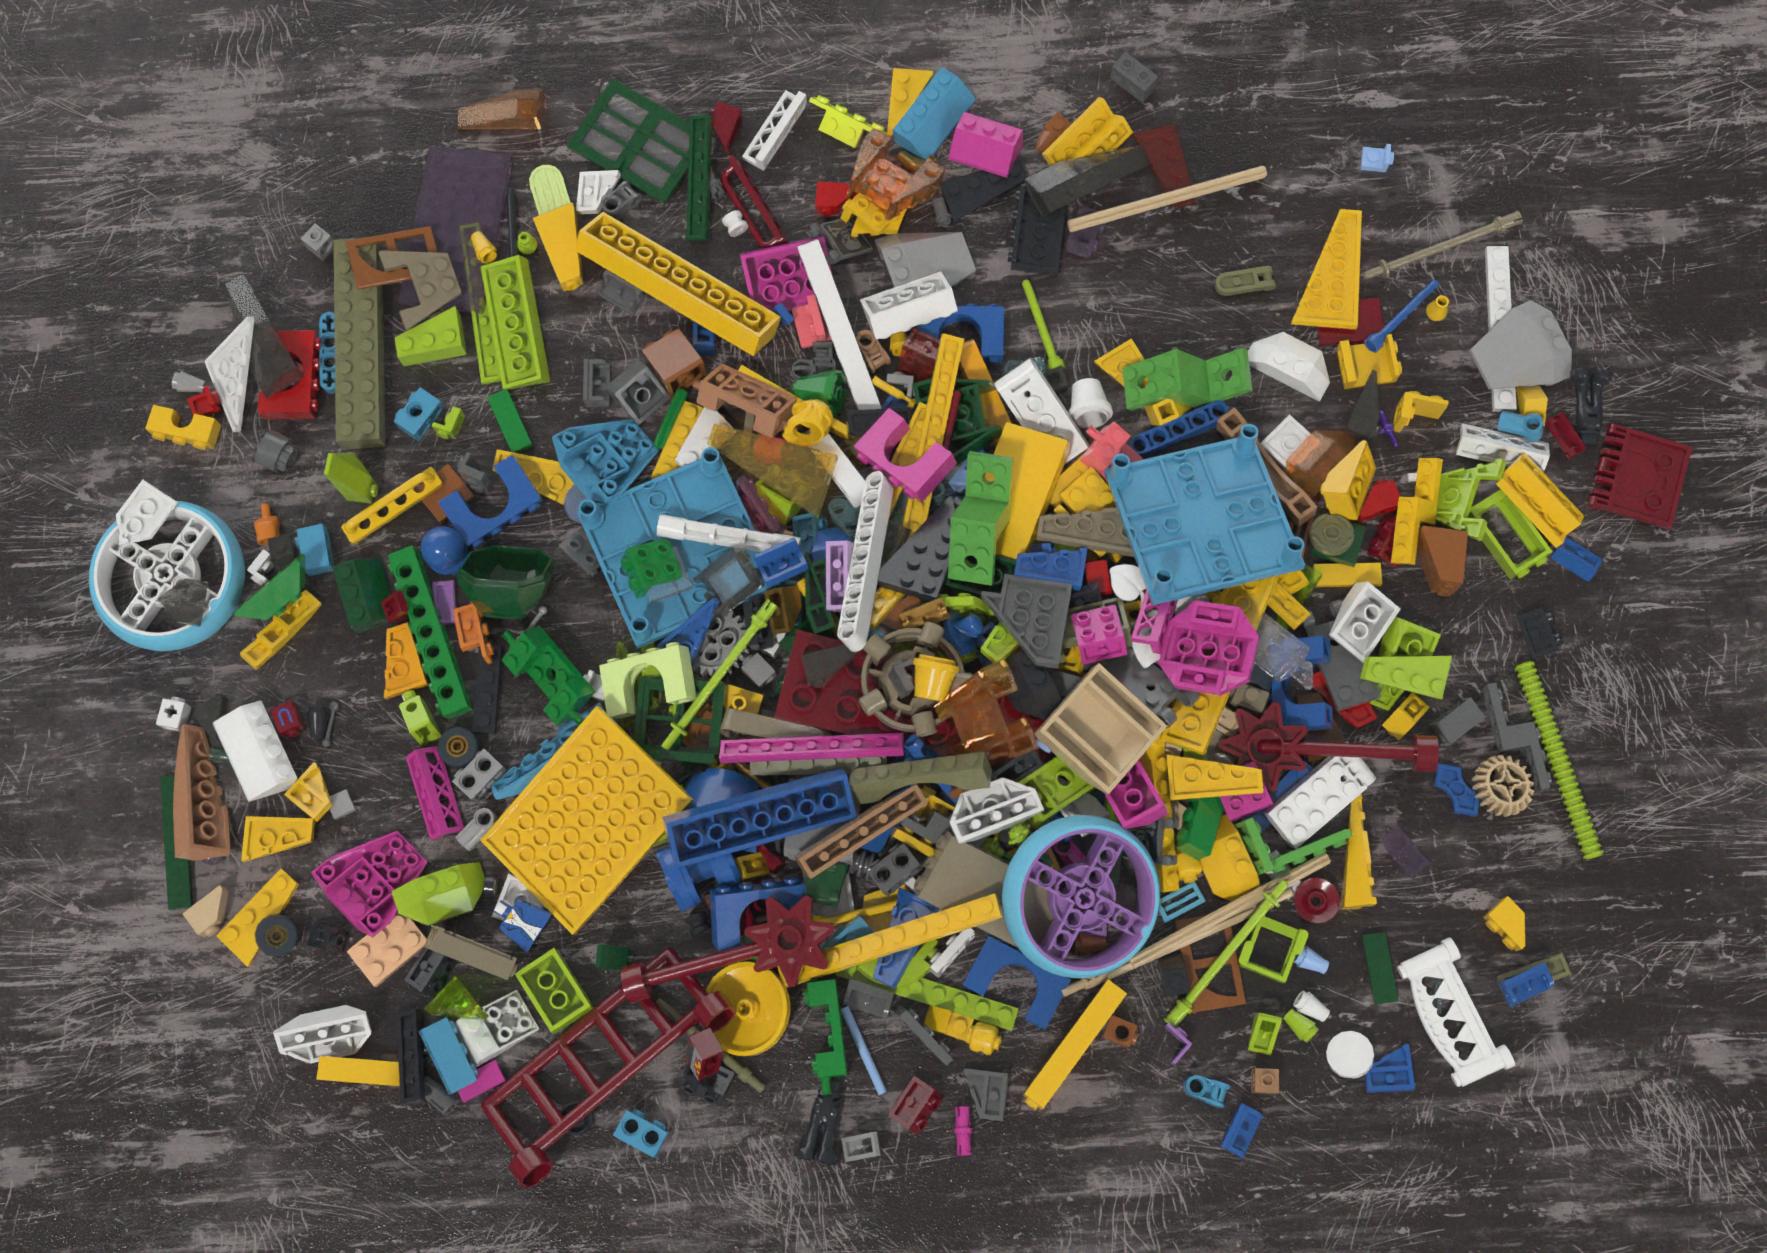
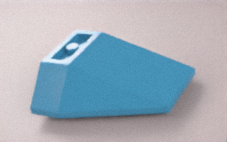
M633 419L570 427L552 437L562 470L587 499L608 502L622 495L659 452V449L654 446L653 442Z

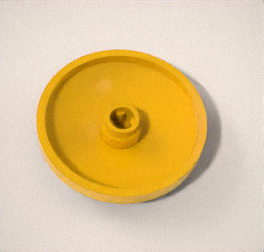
M738 962L725 967L714 976L706 989L709 994L715 991H722L736 1008V1014L731 1022L713 1034L723 1051L737 1056H754L769 1050L782 1037L790 1017V998L787 988L783 985L780 977L771 969L763 972L754 971L755 963Z

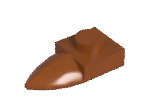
M1057 112L1044 125L1043 131L1037 140L1036 150H1046L1072 123Z

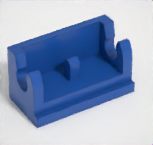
M1542 963L1498 983V986L1509 1007H1512L1553 988L1552 985L1555 983L1547 969L1546 963Z
M1243 1103L1238 1104L1219 1147L1243 1159L1263 1115Z

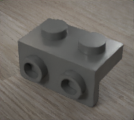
M467 452L464 457L460 458L457 471L465 483L470 485L472 490L478 493L484 491L490 494L493 488L492 483L484 472L478 470L479 465L473 455Z

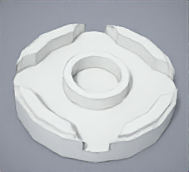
M1354 1031L1341 1032L1334 1036L1328 1044L1326 1051L1327 1061L1332 1070L1341 1077L1359 1078L1365 1075L1373 1065V1046L1368 1038L1361 1033Z

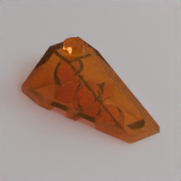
M520 89L458 109V129H541L543 90Z

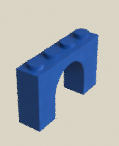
M997 304L957 306L958 311L953 312L948 317H939L928 324L917 325V362H936L939 336L943 329L955 322H965L975 327L981 336V356L984 363H1003L1004 307H999Z
M511 455L494 466L509 492L508 505L497 517L484 519L477 516L462 493L457 490L438 502L456 531L463 538L467 547H479L486 542L484 538L490 534L496 536L504 530V525L509 522L512 525L523 518L521 515L526 511L531 513L541 507L540 502L544 500L516 456Z
M1324 636L1271 641L1268 657L1271 662V669L1274 672V678L1272 681V692H1270V703L1277 702L1280 704L1283 725H1303L1307 727L1308 731L1333 729L1332 706L1325 702L1295 704L1291 700L1288 691L1290 678L1297 669L1305 665L1331 662L1330 640Z
M789 876L785 877L782 881L766 879L762 880V883L759 884L743 882L735 887L719 885L717 889L710 890L713 945L718 950L741 946L740 917L747 905L758 899L773 897L790 910L806 896L805 884L799 878Z
M988 936L963 987L984 997L993 977L1000 969L1009 965H1018L1026 968L1036 980L1037 993L1024 1020L1045 1031L1063 996L1061 990L1067 988L1071 979L1041 969L1031 962L1018 947L1015 946L1013 949L1005 945L1006 941L996 936L993 938Z

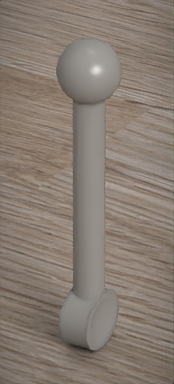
M541 606L539 608V613L526 630L533 628L540 617L547 613V607Z

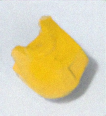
M810 399L794 404L792 407L793 417L788 420V425L784 428L782 436L789 445L810 446L820 442L828 435L833 422L830 407L818 399ZM801 424L808 427L811 433L808 435L801 434L796 430L795 426Z

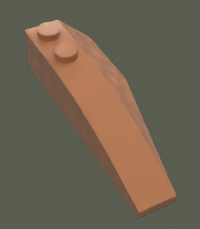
M188 724L181 725L175 767L173 794L175 858L197 861L228 856L231 854L228 810L226 806H223L221 799L222 789L221 786L217 785L215 779L217 772L215 765L211 764L209 758L211 751L203 727Z

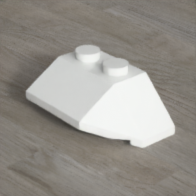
M1285 332L1253 342L1248 350L1249 366L1320 402L1330 384L1322 351Z
M1000 778L991 782L990 788L969 790L961 793L950 819V825L958 844L976 841L1012 827L1044 811V808L1035 788L1024 786L1006 778Z
M343 1005L301 1014L276 1029L273 1034L280 1054H288L295 1059L307 1063L319 1062V1056L343 1057L356 1054L371 1035L372 1030L366 1011Z

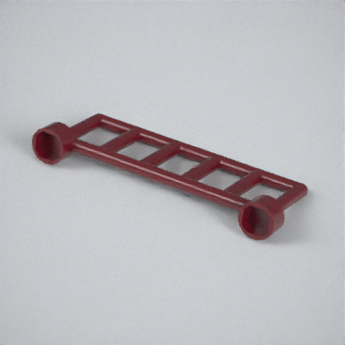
M665 948L648 962L646 967L649 972L683 961L674 949ZM694 974L679 978L698 1004L675 1024L671 1023L653 998L639 1001L640 1006L662 1034L636 1055L607 1017L612 1010L627 999L621 985L481 1102V1109L515 1156L509 1164V1170L522 1188H530L544 1180L553 1168V1163L544 1151L696 1023H699L704 1030L711 1028L713 1033L727 1026L734 1018L736 1008L722 991H715L709 994ZM594 1025H597L626 1064L601 1086L570 1046ZM558 1055L562 1057L589 1094L588 1097L564 1117L534 1077ZM522 1085L552 1125L551 1128L527 1148L497 1107Z

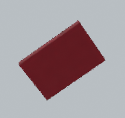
M1379 298L1359 300L1357 329L1316 326L1319 347L1339 345L1340 341L1349 340V344L1364 343V340L1370 334L1379 333L1384 328Z

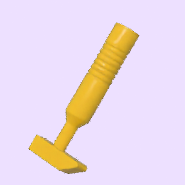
M877 376L873 378V385L899 400H905L909 403L907 407L913 409L917 405L915 398H908L901 390L886 383Z

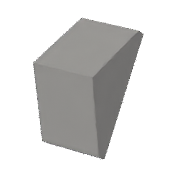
M877 1132L841 1138L845 1162L881 1156Z

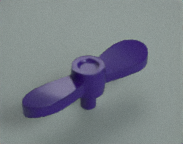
M1382 410L1377 411V417L1383 425L1382 429L1378 430L1379 434H1387L1395 448L1398 447V443L1392 433L1394 431L1392 424H1388Z

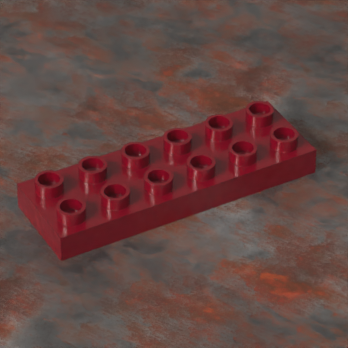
M800 630L796 631L774 719L825 730L833 736L904 733V744L911 735L916 734V732H906L891 728L881 722L874 714L868 717L862 709L858 699L863 696L861 673L868 654L866 651L861 649L860 651L852 652L840 640ZM889 653L877 667L872 663L870 669L881 671L884 663L894 654ZM912 665L906 673H909L913 678L915 687V665ZM973 673L970 694H962L954 712L944 722L936 726V733L921 737L926 746L942 757L985 751L990 765L1029 746L1033 747L1043 765L1046 764L1048 752L1036 744L1037 737L1034 735L1044 721L1014 710L997 679ZM868 675L869 692L876 688L878 689L879 677ZM915 688L904 698H900L898 695L897 701L910 705L912 698H916L914 696ZM882 690V691H880V693L882 694L883 698L885 699V694H884V692H883V690ZM947 696L946 699L951 703L953 697ZM938 703L931 710L934 719L942 715L947 710V707ZM887 706L886 710L882 713L889 719L894 720L896 712ZM926 708V709L921 710L919 713H921V712H926V711H928V710H927V708ZM900 714L897 722L911 725L910 720L912 716Z

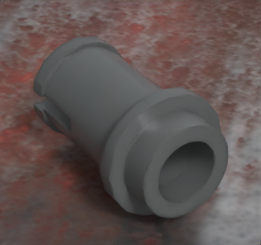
M943 197L934 199L931 204L936 214V223L939 226L950 224L952 216L948 213L945 199Z

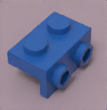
M791 538L754 555V559L768 588L809 570L795 538Z

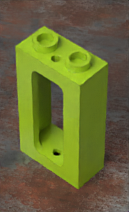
M1501 489L1471 507L1468 518L1481 519V515L1493 507L1498 508L1531 554L1529 558L1519 564H1514L1488 527H1486L1482 541L1510 580L1516 576L1519 579L1531 572L1529 570L1530 567L1536 565L1538 568L1549 560L1547 556L1552 550L1527 516Z

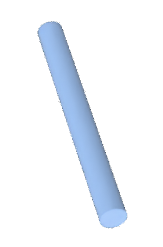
M849 1006L840 1010L878 1095L886 1093L887 1090Z

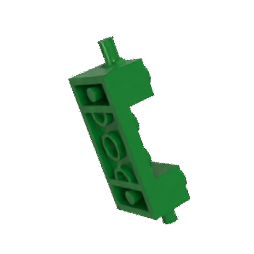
M541 626L523 631L517 639L510 630L504 632L502 637L510 644V647L502 659L503 663L514 676L527 672L550 699L543 710L556 726L573 720L579 726L585 720L579 712L596 691ZM552 669L556 672L555 677L552 675Z
M818 978L807 983L808 989H804V999L807 1005L810 1004L812 1010L829 1008V1010H825L826 1024L828 1026L831 1025L832 1033L828 1034L829 1048L834 1049V1051L815 1054L816 1059L812 1060L813 1074L818 1075L821 1081L822 1095L832 1094L831 1078L848 1076L837 982L835 979L818 981Z

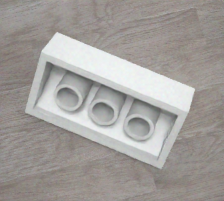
M941 271L860 299L870 329L876 340L888 338L891 334L899 331H908L911 327L919 324H928L939 317H948L953 312L958 311L952 288Z
M261 700L240 706L213 722V726L248 802L288 790L295 783L297 776Z

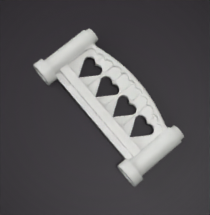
M1448 937L1442 940L1440 945L1400 963L1397 969L1402 979L1408 978L1410 980L1415 1006L1428 1036L1441 1055L1455 1070L1451 1074L1456 1087H1464L1502 1068L1505 1070L1515 1066V1062L1504 1044L1495 1048L1452 963L1460 959L1461 956L1452 938ZM1425 976L1443 979L1433 996L1427 994V987L1422 984V978ZM1435 998L1454 1000L1446 1016H1438L1437 1008L1432 1004ZM1447 1019L1465 1022L1454 1039L1448 1036V1030L1443 1026V1022ZM1455 1042L1476 1043L1469 1057L1464 1061L1459 1058V1051H1456L1454 1048Z

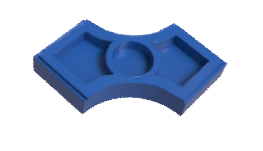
M1438 763L1433 786L1440 788L1449 796L1453 805V813L1476 817L1480 798H1475L1478 792L1471 790L1463 781L1461 767Z

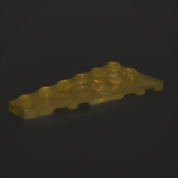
M718 424L713 425L707 442L709 447L716 448L721 455L735 462L742 469L750 472L816 518L819 517L836 466L837 454Z

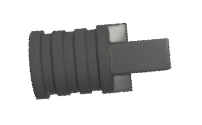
M426 1076L424 1078L425 1098L444 1116L449 1115L459 1103V1099L454 1097L453 1094L449 1095L442 1085Z

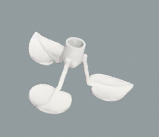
M1126 564L1112 567L1109 570L1111 586L1116 596L1125 601H1133L1140 595L1142 605L1145 596L1143 590L1146 587L1139 568ZM1204 594L1178 599L1175 616L1187 609L1195 600L1209 602L1208 597ZM1150 609L1146 612V617L1150 619L1157 615L1158 611ZM1149 626L1140 631L1139 636L1150 637L1151 628ZM1132 642L1134 654L1143 668L1149 667L1160 659L1161 654L1152 653L1150 644Z

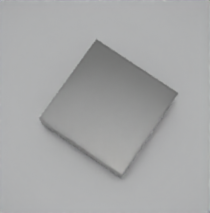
M347 789L330 796L333 804L330 811L335 820L356 811Z

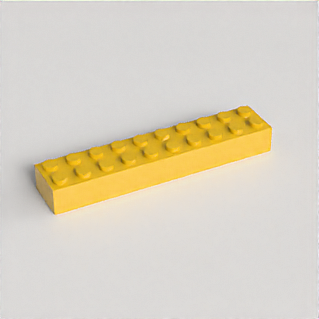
M605 212L599 214L579 230L575 251L744 350L746 353L755 356L775 336L781 316Z

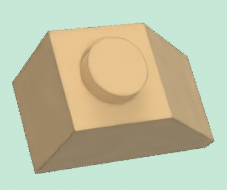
M219 885L183 913V916L197 935L210 937L217 933L219 926L224 923L229 890L226 887Z

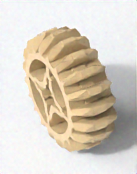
M1498 755L1483 761L1480 767L1475 770L1476 776L1473 777L1472 781L1477 784L1472 789L1478 791L1475 798H1481L1480 806L1487 805V812L1494 810L1495 816L1503 814L1504 817H1508L1511 814L1516 815L1519 811H1523L1527 807L1526 804L1532 801L1530 796L1535 791L1530 787L1534 785V782L1528 779L1532 774L1525 773L1524 770H1526L1527 766L1520 767V760L1512 761L1511 756L1504 758L1503 755ZM1495 770L1494 781L1490 783L1491 772ZM1517 789L1516 798L1512 802L1513 790Z

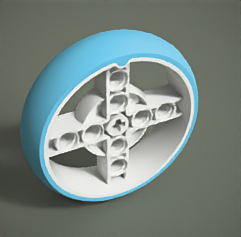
M177 501L178 505L166 519V521H189L173 544H158L148 550L136 543L120 545L119 527L116 520L103 534L93 553L89 569V588L93 605L105 625L116 636L134 646L154 651H173L193 646L216 633L232 616L240 601L245 581V563L238 540L221 518L203 507L188 502ZM213 535L221 546L225 563L224 577L218 594L200 584L201 570L197 561V557ZM193 536H197L196 540L190 543V539ZM135 550V554L129 557V553ZM180 554H184L183 558L177 561V557ZM118 557L135 567L133 578L138 591L122 615L118 613L111 593V578ZM153 561L152 566L146 568L147 563ZM168 572L170 575L167 578L164 577L165 574ZM185 583H189L188 588L182 591V586ZM158 590L157 595L151 598L152 592ZM206 594L205 600L199 602L200 596ZM189 601L205 611L195 621L179 629L160 633L145 631L162 607H176ZM145 608L144 613L138 616L139 610Z

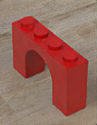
M314 330L263 331L262 352L268 359L289 357L301 361L303 365V375L298 384L286 391L259 392L258 413L263 419H315V413L319 410V401L316 397L317 391L320 390L318 371H320L319 350L321 349L322 339L319 338Z

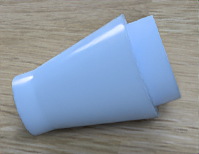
M1308 946L1304 947L1301 954H1296L1293 961L1297 967L1317 971L1322 974L1327 971L1329 961L1322 958Z

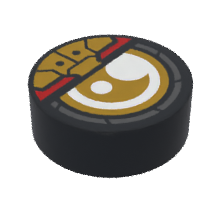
M487 875L485 878L484 896L487 898H495L498 886L497 875Z

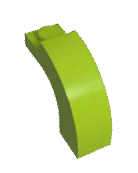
M937 940L926 942L911 959L896 987L912 984L931 970V965L926 960L931 961L939 951L936 948L938 946ZM878 958L860 964L858 967L859 972L871 981L887 986L873 978Z

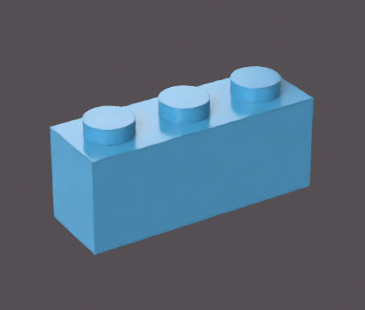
M446 1017L420 1030L419 1034L450 1095L477 1081L475 1076L478 1075L474 1064L472 1062L469 1063L465 1056L468 1054L464 1043L462 1041L458 1042L455 1034L458 1031L452 1020L448 1021Z

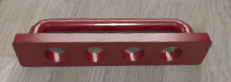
M734 155L730 156L728 160L731 164L722 171L720 180L736 210L742 213V219L747 222L748 230L757 245L763 249L790 243L741 160ZM732 173H737L773 233L774 237L771 240L765 241L729 182V176Z

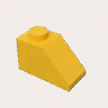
M1411 693L1382 726L1389 735L1400 740L1430 707L1415 693Z

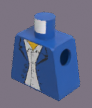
M520 898L517 899L513 907L500 900L493 911L505 918L499 928L526 952H528L552 915L549 910Z

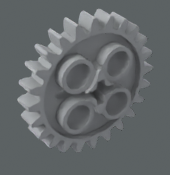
M726 610L714 615L692 665L695 674L701 671V675L706 677L709 672V675L712 677L747 631L745 630V622H742V618L739 615L736 616L734 611L731 610L728 613ZM720 624L718 629L711 631L714 625ZM734 639L730 645H725L727 640ZM746 647L735 660L732 666L739 668L737 661H745L744 657L742 656V653H749V650ZM717 654L714 660H709L711 655Z

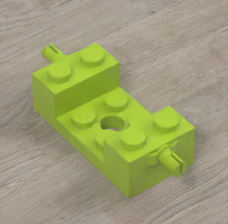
M1055 757L1018 782L1024 786L1035 788L1044 808V811L1028 819L1035 830L1053 819L1058 812L1096 789L1081 779L1059 757ZM1058 776L1066 777L1068 785H1061L1058 782Z

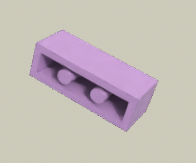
M848 540L826 541V610L833 612L842 611L854 542Z

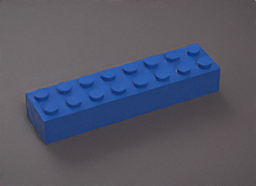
M839 768L663 816L662 820L672 861L676 868L857 817L847 774Z

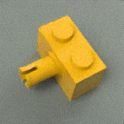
M728 684L725 711L727 709H737L758 714L763 695Z

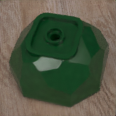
M494 545L471 551L460 566L457 579L464 593L484 616L503 619H523L545 595L556 563L553 562V557L538 548Z

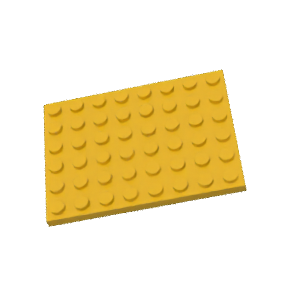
M596 706L480 841L574 935L578 933L666 833L662 817L685 811L694 799L600 706Z

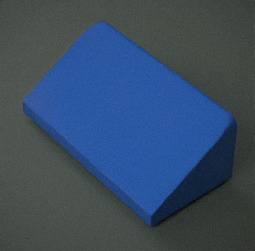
M1567 536L1563 544L1557 547L1551 556L1554 561L1586 581L1592 579L1603 559Z

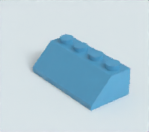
M941 67L894 127L893 141L918 158L926 160L927 157L933 156L957 126L963 113H967L974 104L976 98L959 77Z

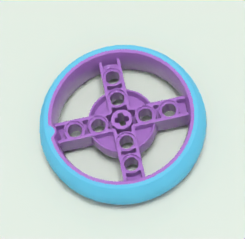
M1091 815L1060 818L1042 826L1031 834L1013 856L1007 868L1002 889L1004 920L1013 941L1020 951L1041 969L1052 974L1070 978H1089L1103 975L1129 961L1142 948L1150 936L1160 905V885L1157 871L1145 846L1129 830L1124 829L1120 824L1106 818ZM1084 833L1097 834L1084 862L1072 863L1056 871L1038 861L1048 848L1066 837ZM1122 849L1133 865L1137 880V900L1134 912L1115 903V888L1109 877ZM1106 850V857L1100 860L1101 852ZM1045 870L1046 877L1044 878V880L1040 881L1039 875L1042 871ZM1095 871V878L1089 881L1090 873ZM1027 880L1048 890V907L1054 917L1040 945L1032 936L1025 920L1023 903ZM1065 881V888L1059 891V884ZM1081 893L1084 895L1083 900L1079 898ZM1101 902H1103L1104 907L1100 912H1098L1097 907ZM1073 912V920L1067 922L1068 915ZM1122 912L1123 917L1121 921L1117 922V915ZM1104 922L1123 931L1121 936L1112 945L1098 954L1082 959H1066L1079 931L1095 929ZM1062 933L1063 938L1061 942L1056 943L1057 936Z

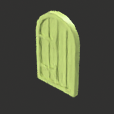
M541 165L535 168L531 173L529 181L539 215L571 203L564 178L556 167Z

